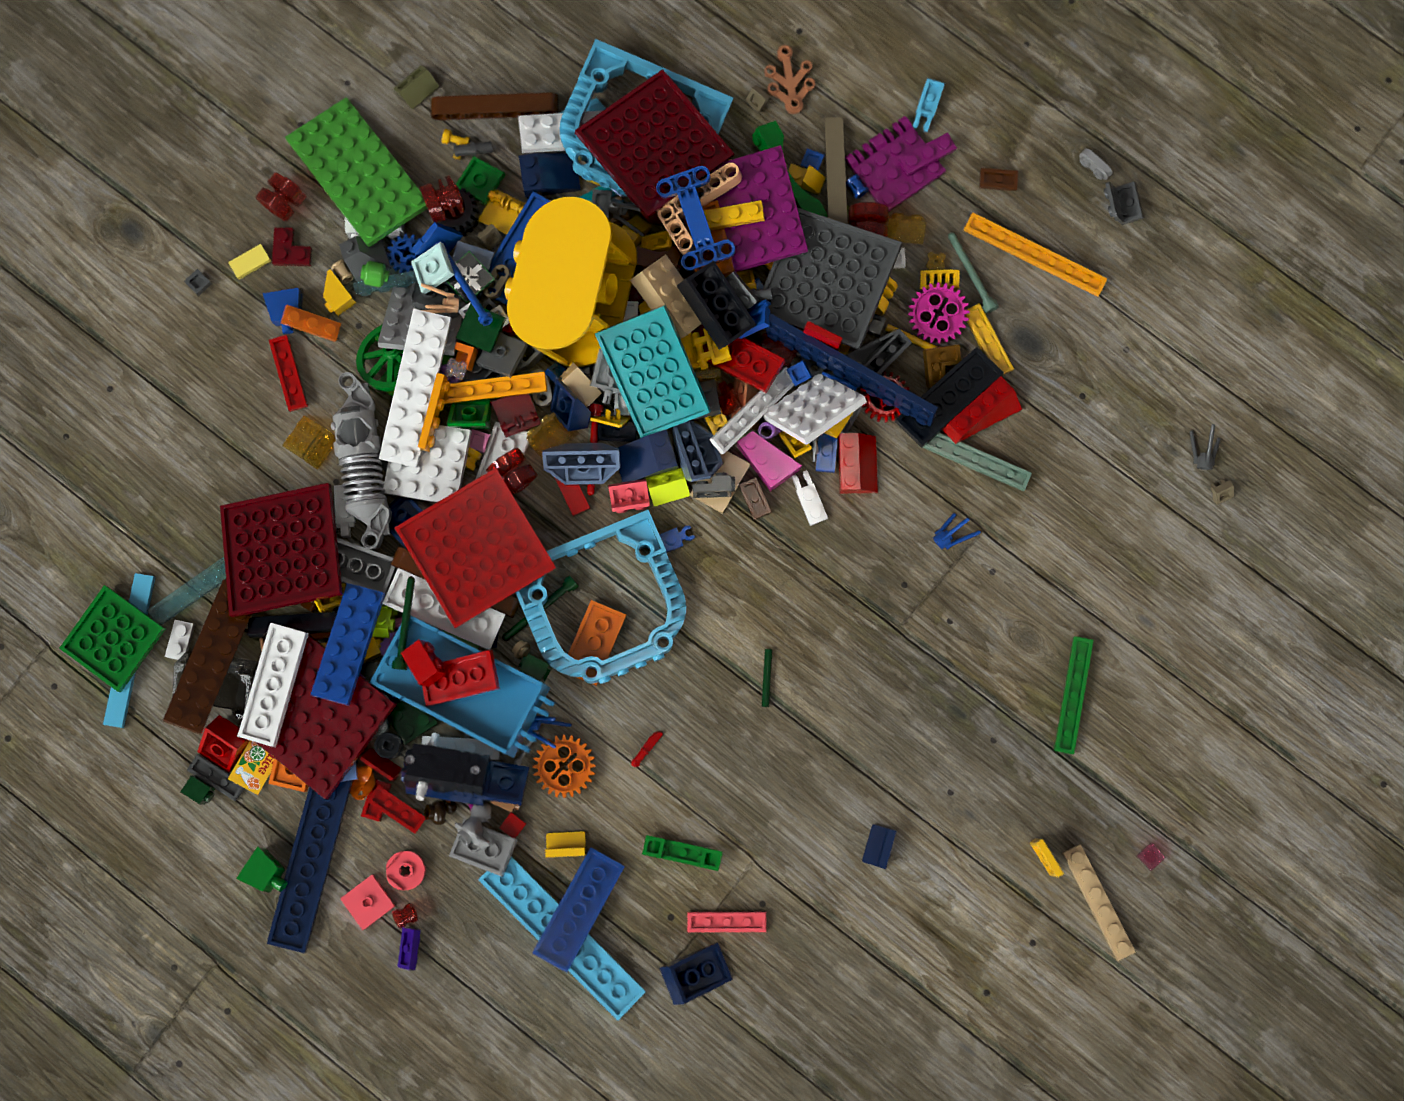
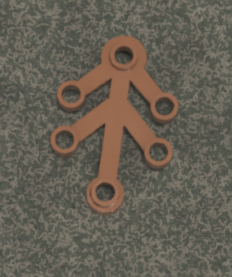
M783 45L778 49L777 57L783 62L785 78L776 72L773 65L766 66L764 74L767 78H772L786 88L788 95L781 92L778 84L774 82L768 85L767 92L784 102L787 112L798 114L803 108L802 100L809 91L814 89L815 81L812 78H807L804 81V87L797 95L795 88L803 77L811 71L812 63L807 60L803 61L800 70L793 78L790 62L792 49L787 45ZM786 50L788 54H784L782 51ZM808 65L809 69H805L803 66ZM771 69L773 73L769 74L767 70ZM810 82L812 83V86L809 87L806 85V83ZM770 87H775L776 91H771ZM796 102L797 106H792L791 103Z

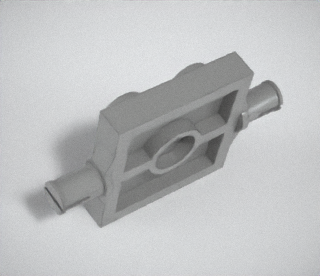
M599 349L590 386L605 391L602 403L610 404L612 394H621L602 349Z

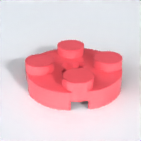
M398 852L386 864L387 880L391 886L398 890L416 888L425 877L426 866L423 859L415 852ZM409 866L411 873L403 876L401 874L403 872L401 867Z

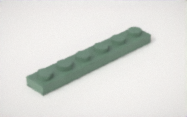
M938 433L923 447L926 450L1023 492L1032 474L962 442L955 444L948 436Z

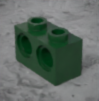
M530 654L527 657L524 656L519 664L520 672L542 683H545L552 670L548 663Z

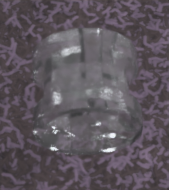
M450 358L446 366L445 375L447 377L455 376L456 379L462 380L466 372L467 363L464 361L457 362L456 359Z

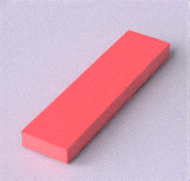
M687 912V932H766V912Z

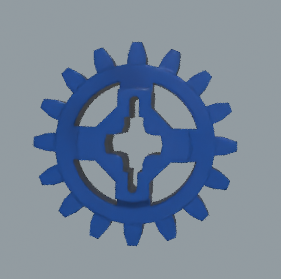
M404 234L403 239L397 236V242L391 241L393 247H388L391 253L387 255L391 259L389 261L394 271L399 270L401 275L407 271V274L410 276L411 271L414 270L411 261L419 256L414 254L412 247L421 238L416 240L415 235L412 234L408 238V235ZM396 256L400 258V264L396 261Z

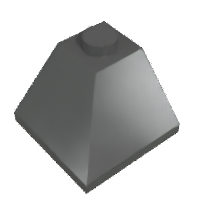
M355 236L339 244L343 259L358 284L363 283L361 270L363 264L366 265L368 261L384 263L386 270L392 268L383 239L369 248L360 236Z

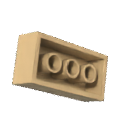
M665 254L630 281L651 310L666 305L680 339H682L702 323L676 285L684 279Z

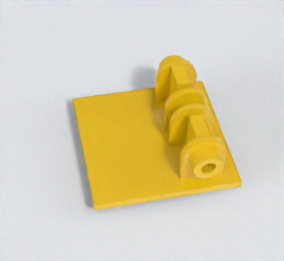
M496 189L494 192H489L488 197L490 200L478 221L485 225L493 224L499 232L507 235L526 203Z

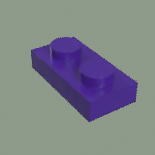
M402 927L398 968L416 970L421 930Z

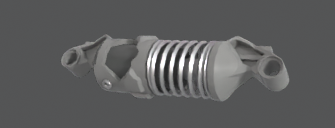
M345 372L340 375L338 382L348 394V398L343 406L333 415V422L331 423V429L334 430L336 440L333 443L334 452L338 457L339 465L343 466L340 472L345 475L341 479L347 481L342 484L343 487L348 488L343 493L349 495L344 498L347 501L345 503V510L367 525L361 542L365 548L375 551L380 548L384 536L391 535L389 523L392 516L387 498L383 495L385 489L382 488L384 482L381 481L383 475L380 474L382 468L379 467L381 464L379 455L382 444L381 438L377 434L378 420L375 419L374 414L377 406L370 396L369 384H361L352 373ZM347 379H353V383L350 386H345L344 383ZM374 483H381L380 485H377V486H371V484H374ZM381 490V492L372 493V491ZM370 537H375V544L368 546L367 540Z

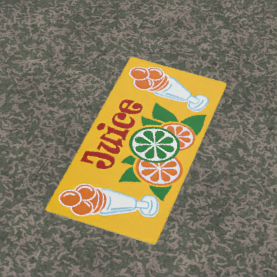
M250 740L228 780L258 795L271 773L274 757L256 742Z

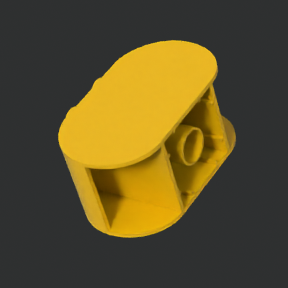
M578 197L558 198L546 203L533 214L525 227L523 239L515 244L513 252L514 261L517 263L514 277H510L505 285V297L508 300L507 314L512 329L524 342L560 364L571 366L574 362L577 367H586L596 363L598 351L601 349L595 333L621 323L624 320L632 286L630 280L634 277L637 264V248L631 236L620 226L609 222L605 213L592 202Z

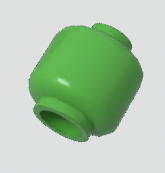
M368 261L366 265L363 264L361 279L365 285L382 287L384 282H388L390 271L386 270L384 263Z

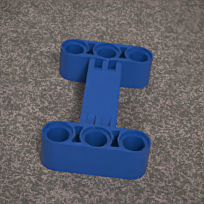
M698 166L664 178L656 186V190L662 198L667 199L678 195L696 250L688 252L682 257V265L687 271L701 269L713 260L715 263L729 259L734 256L736 251L735 245L730 240L714 243L696 188L705 186L710 182V172L704 166ZM700 171L707 173V177L703 181L698 180L696 177ZM684 177L689 180L688 185L680 187L678 184L679 180ZM669 184L671 187L670 191L666 194L660 191L661 186ZM723 245H731V253L723 254L721 251ZM706 251L714 253L712 260L707 261L703 258ZM687 258H695L696 263L693 267L686 266L685 261Z

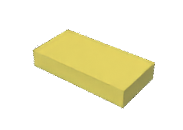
M259 244L228 263L236 277L241 279L271 262L263 246Z

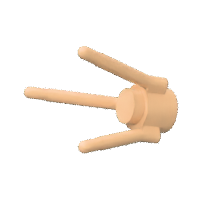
M424 283L421 284L422 287L447 297L443 298L442 305H425V308L431 310L422 311L430 313H458L459 298L454 297V293H448Z

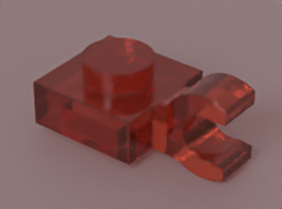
M726 381L719 383L718 386L722 394L719 397L722 415L728 416L741 408V404L732 383L726 384Z

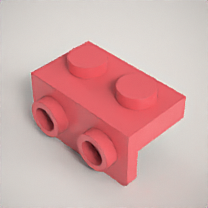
M646 479L608 485L612 512L625 513L629 509L644 510L650 506Z

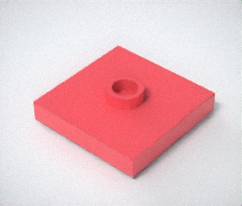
M373 874L340 898L362 930L368 928L396 906Z

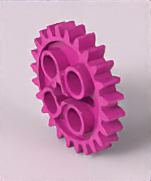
M937 282L935 288L930 283L928 290L923 286L922 294L916 292L918 299L912 298L915 305H909V308L913 310V312L908 313V316L913 317L909 323L916 324L912 330L919 329L917 336L924 334L923 340L925 341L929 337L930 343H933L934 339H937L938 344L941 343V339L948 343V337L955 340V333L961 335L959 328H966L963 321H969L968 318L964 317V315L970 313V311L964 310L969 304L962 303L966 297H959L960 290L953 292L954 286L947 289V283L940 287L939 282ZM932 296L940 297L941 301L938 305L930 303ZM947 298L948 301L942 309L943 317L939 316L934 327L930 328L936 316L934 311H938L944 299ZM950 304L955 305L957 312L954 314L947 313V306ZM922 313H930V321L923 322L920 318ZM940 321H945L948 324V328L945 331L938 330L937 324Z

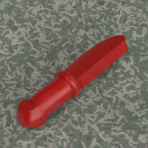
M661 731L653 733L648 738L643 748L641 747L639 753L632 759L631 765L633 767H638L645 756L649 754V751L661 738Z

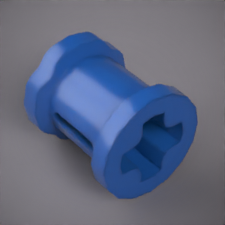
M858 174L846 182V187L851 189L856 200L869 191V188L865 187L860 181Z

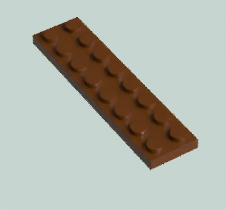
M225 579L222 581L163 718V722L199 735L203 732L252 615L229 616Z

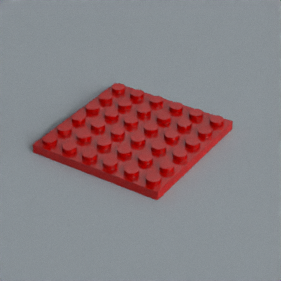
M496 468L395 527V530L455 629L556 569Z

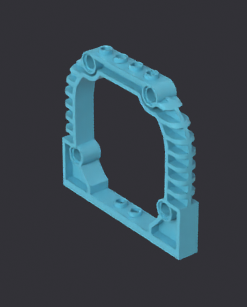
M595 39L580 72L576 86L562 114L559 128L560 138L567 155L573 161L575 173L582 176L585 180L595 181L600 186L614 189L619 194L625 196L626 194L575 134V130L579 128L594 93L604 92L607 88L608 80L623 75L625 69L647 79L663 69L684 94L693 97L692 104L718 135L730 109L733 97ZM579 161H585L587 164H580Z
M649 510L546 551L552 561L566 555L571 557L576 555L578 550L583 548L585 550L591 549L596 546L595 543L614 535L617 536L619 542L634 548L637 560L649 563L667 608L665 624L657 627L650 633L648 642L603 661L593 656L576 660L566 654L557 642L544 611L543 605L547 602L548 595L545 587L542 585L546 575L516 592L543 658L556 671L571 677H583L584 681L589 684L597 682L603 684L610 681L611 676L618 674L619 677L629 673L628 669L636 667V669L646 666V662L649 660L658 661L665 657L664 654L672 649L673 638L678 634L685 620L686 600ZM648 548L650 553L644 556L640 554V549ZM537 591L543 593V597L540 600H535L532 597ZM664 638L669 644L663 648L658 645V641ZM588 669H595L597 675L593 678L586 675Z

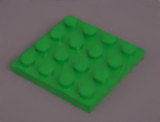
M104 585L59 649L114 690L122 692L166 628L113 589Z

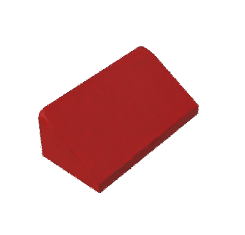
M373 748L360 757V761L390 781H395L401 773V767L388 758L379 756Z

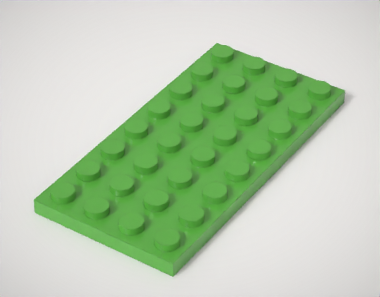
M347 97L285 137L288 144L368 248L431 207L429 201Z

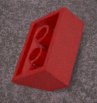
M840 433L838 436L839 493H878L876 436L862 433Z

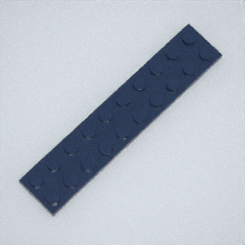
M770 313V326L766 327V334L771 340L779 341L787 349L799 352L804 359L815 361L820 368L829 369L836 377L845 378L852 386L856 388L861 387L870 396H877L886 405L898 408L902 414L916 418L918 423L931 426L938 407Z
M353 780L340 782L329 799H324L309 787L284 878L287 886L280 892L266 944L306 953Z

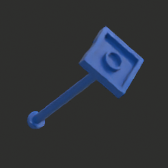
M434 222L423 237L412 247L414 254L420 256L439 242L443 243L454 272V277L478 313L479 323L483 326L491 324L493 321L492 314L484 310L449 254L456 246L457 241L463 238L462 233Z

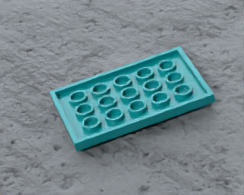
M666 305L595 333L640 438L711 412Z

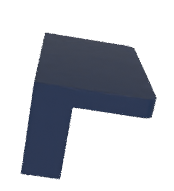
M873 824L862 862L886 869L897 831Z

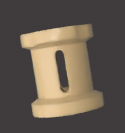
M344 259L332 265L331 270L336 272L342 285L354 279Z

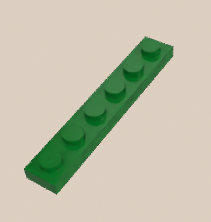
M1074 636L1072 640L1054 751L1072 755L1075 753L1094 641L1092 639Z

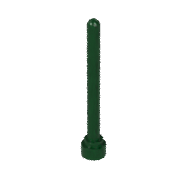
M570 575L564 579L562 586L548 597L547 602L543 605L544 610L567 591H574L579 587ZM526 617L503 634L502 639L508 641L528 625Z
M413 576L407 579L398 653L395 660L392 661L391 669L407 670L408 668L401 652L406 649L415 585V578Z

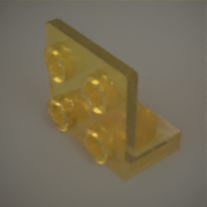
M553 412L551 415H545L541 420V424L537 428L533 427L527 433L526 440L529 446L543 459V450L564 444L572 437V434L559 422L556 414Z
M303 416L282 446L318 470L334 448L333 443L336 440L335 435L326 428Z

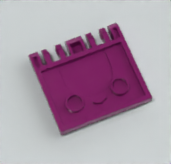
M906 116L901 117L898 123L892 124L894 131L899 136L898 138L894 139L892 133L885 129L883 130L884 136L879 133L869 140L871 147L867 143L862 145L863 150L869 156L868 159L865 160L859 150H854L853 154L850 153L845 156L847 165L855 175L858 174L860 176V181L865 187L869 188V194L885 215L946 172L945 168L937 160L909 176L906 175L898 161L899 158L925 145V142L915 131Z

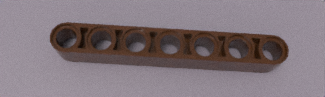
M556 93L461 95L431 98V118L434 120L518 118V116L559 113L558 95Z
M398 547L390 565L425 579L409 551ZM509 596L491 608L514 618L520 603L518 598Z

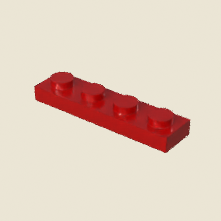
M283 335L270 339L269 344L288 411L292 412L308 407L289 337Z

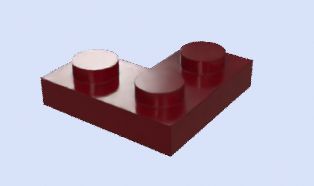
M274 227L272 264L274 266L311 267L312 248L310 246H294L293 228Z

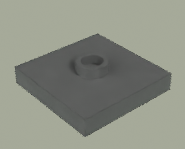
M500 333L492 353L483 350L476 363L480 367L511 378L528 345L526 342Z

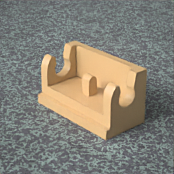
M574 362L561 375V381L586 407L602 394L598 388L590 386L591 381Z

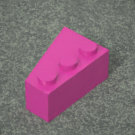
M754 431L737 442L738 449L770 492L801 470L802 465Z

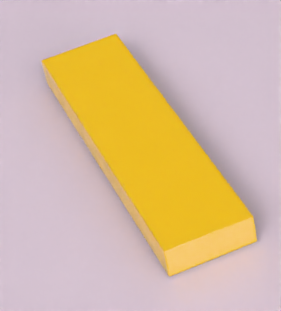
M980 303L966 309L970 313L964 315V317L969 319L967 323L982 352L1004 372L1003 375L1013 371L1014 367Z

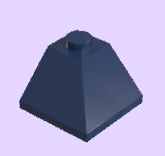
M560 378L556 379L550 412L568 431L588 428L591 411Z

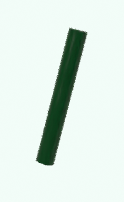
M765 649L761 707H769L772 649Z

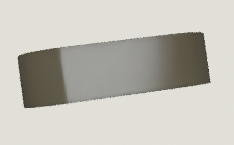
M497 265L491 272L495 281L483 290L489 299H497L505 289L507 280L511 277V272L505 265ZM504 271L506 275L500 277L498 275V272ZM494 287L496 292L490 293L488 289Z

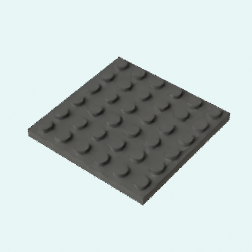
M797 208L809 252L774 261L763 289L773 288L774 300H767L771 303L769 306L770 313L801 330H804L807 321H810L842 337L841 344L860 350L903 244L900 241Z

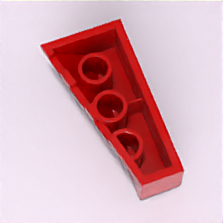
M1000 376L954 417L943 431L957 444L977 432L1008 418L1010 415L1020 412L1022 408L1015 390Z

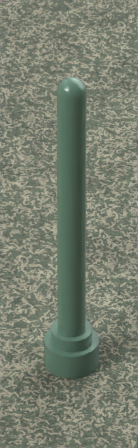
M949 233V240L983 299L982 307L985 313L988 314L999 307L996 299H993L987 293L955 233Z

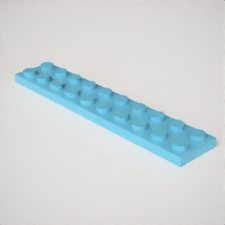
M511 856L503 877L486 871L478 880L539 941L559 903ZM588 933L568 971L618 1021L646 991Z

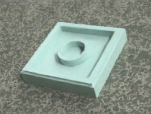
M441 242L411 261L420 290L424 294L431 290L422 287V283L436 288L454 276L447 251Z

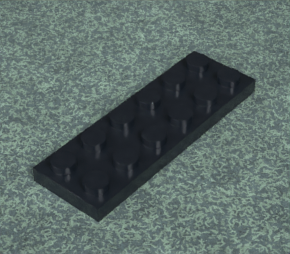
M976 347L920 397L938 407L931 426L922 425L916 421V418L904 414L896 418L895 423L923 448L954 417L1000 376H1003L1004 372Z

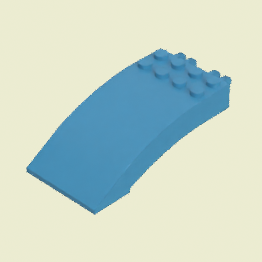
M410 615L406 649L418 639L429 641L435 648V655L442 662L481 652ZM400 625L369 683L514 758L519 748L525 752H530L531 749L521 743L525 737L531 742L536 741L537 738L527 732L537 713L548 718L549 713L544 709H540L543 702L549 706H554L555 702L546 698L551 687L494 658L500 689L433 706H426L422 686L418 684L410 668L408 667L407 670L391 669L392 661L395 660L398 653Z

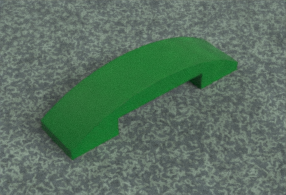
M646 835L642 855L719 871L723 854L722 851Z

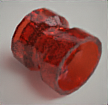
M411 903L406 904L402 909L392 911L394 921L399 929L406 927L410 922L414 923L419 920L416 910Z

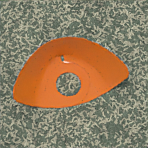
M369 766L357 768L358 779L352 782L350 794L357 800H363L375 786L376 779L372 768Z

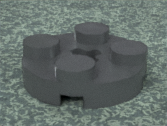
M416 282L410 288L411 301L417 309L431 310L425 308V305H442L443 298L447 297L430 291L432 295H426L421 292L419 284H416ZM443 283L436 287L448 292V287Z

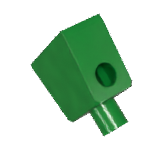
M262 847L255 849L236 878L245 884L268 893L273 888L282 892L287 886V882L281 878L285 868L266 848Z

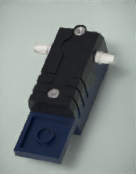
M432 733L428 745L414 743L412 749L406 751L404 768L401 769V781L405 784L406 794L416 795L418 800H424L425 796L480 806L484 805L485 800L522 806L529 774V767L491 761L490 755L484 754L483 756L479 753L471 754L466 751L461 752L460 750L438 747L440 737L438 733Z

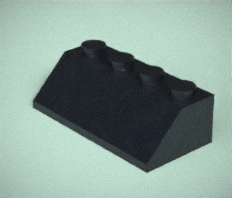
M714 260L676 285L719 350L756 326V323Z

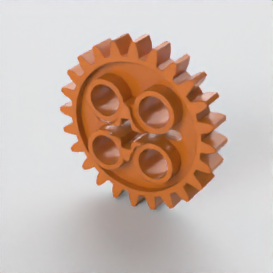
M563 734L562 740L556 735L555 742L547 739L555 744L556 748L541 744L544 750L536 751L540 757L533 758L538 764L533 765L532 768L538 769V772L533 774L534 776H540L537 783L543 782L544 784L541 789L544 790L548 787V794L555 791V797H558L560 793H562L563 798H566L567 793L574 797L575 790L581 794L580 787L587 789L588 787L585 782H592L589 775H595L591 771V768L596 767L595 764H591L595 757H589L592 749L585 750L587 743L580 745V738L574 742L573 735L570 736L569 740H567L565 734ZM562 747L569 749L570 753L566 758H562L559 754ZM574 753H577L575 759L567 765L569 769L567 771L562 770L555 779H552V776L561 769L560 763H566ZM580 760L583 763V769L576 772L573 769V764ZM549 761H553L556 764L553 772L546 770V764ZM566 774L569 776L570 781L568 785L563 786L560 784L559 779L562 775Z

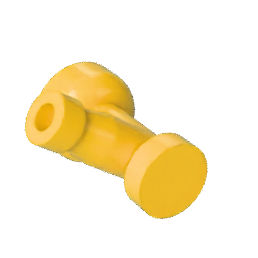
M444 129L441 143L469 144L470 137L456 136L452 134L451 130ZM453 155V158L460 160L461 156L455 157V155Z

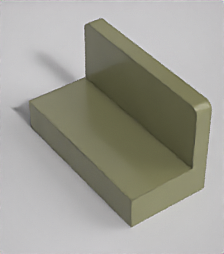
M420 65L393 90L404 99L411 109H414L439 87V84L430 72Z

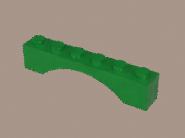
M776 120L756 128L752 139L759 151L780 145L783 150L784 134ZM788 171L797 208L828 217L820 200L804 191Z

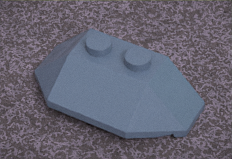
M693 420L672 427L675 451L685 479L690 482L710 479L723 465L719 451L709 440L713 437V434L704 427L694 423Z
M568 443L542 451L544 470L565 485L604 484L620 469L619 449L604 443Z

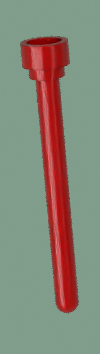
M590 404L588 409L591 411V417H601L604 406ZM591 421L590 443H598V422ZM587 484V494L593 495L595 493V484Z

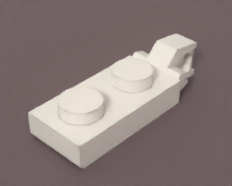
M334 485L335 523L337 528H341V537H351V527H355L356 518L345 510V503L347 501L344 498L349 495L344 494L343 491L348 488L342 485Z

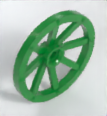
M380 325L362 341L356 356V366L358 373L370 387L380 391H394L396 381H394V363L399 362L401 364L404 350L383 348L368 352L374 341L378 342L382 325ZM381 357L367 374L365 360ZM388 361L387 382L373 379Z

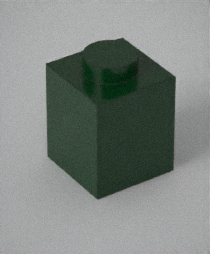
M191 775L180 792L199 805H205L214 797L213 791L215 788L198 777Z

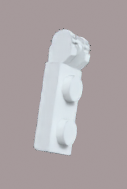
M806 470L803 471V477L808 486L801 488L796 474L792 476L808 523L812 526L827 520L828 517L814 483L812 484V480Z

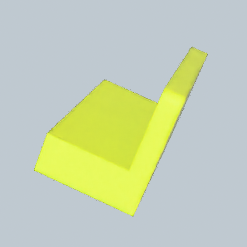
M682 468L645 478L653 506L690 496Z

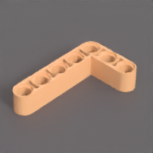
M727 163L710 174L711 179L708 184L696 188L697 193H704L702 197H699L702 207L741 182L742 174L735 163ZM731 172H736L734 176L728 177ZM720 182L717 187H712L714 183ZM677 195L660 209L657 214L677 248L684 256L686 253L696 250L692 237L682 223L685 215L682 208H680L681 204ZM667 213H672L669 218H664ZM676 228H681L678 233H673ZM690 243L688 248L683 249L684 244Z

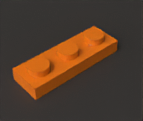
M285 305L280 324L333 342L337 340L341 326L339 322L290 305Z

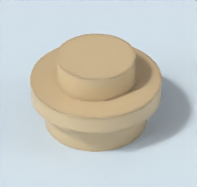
M523 640L516 643L512 649L514 657L517 659L526 657L530 652V644Z

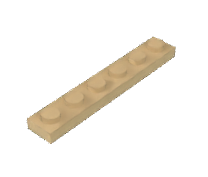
M1078 844L1062 852L1116 960L1120 961L1135 953L1082 845Z

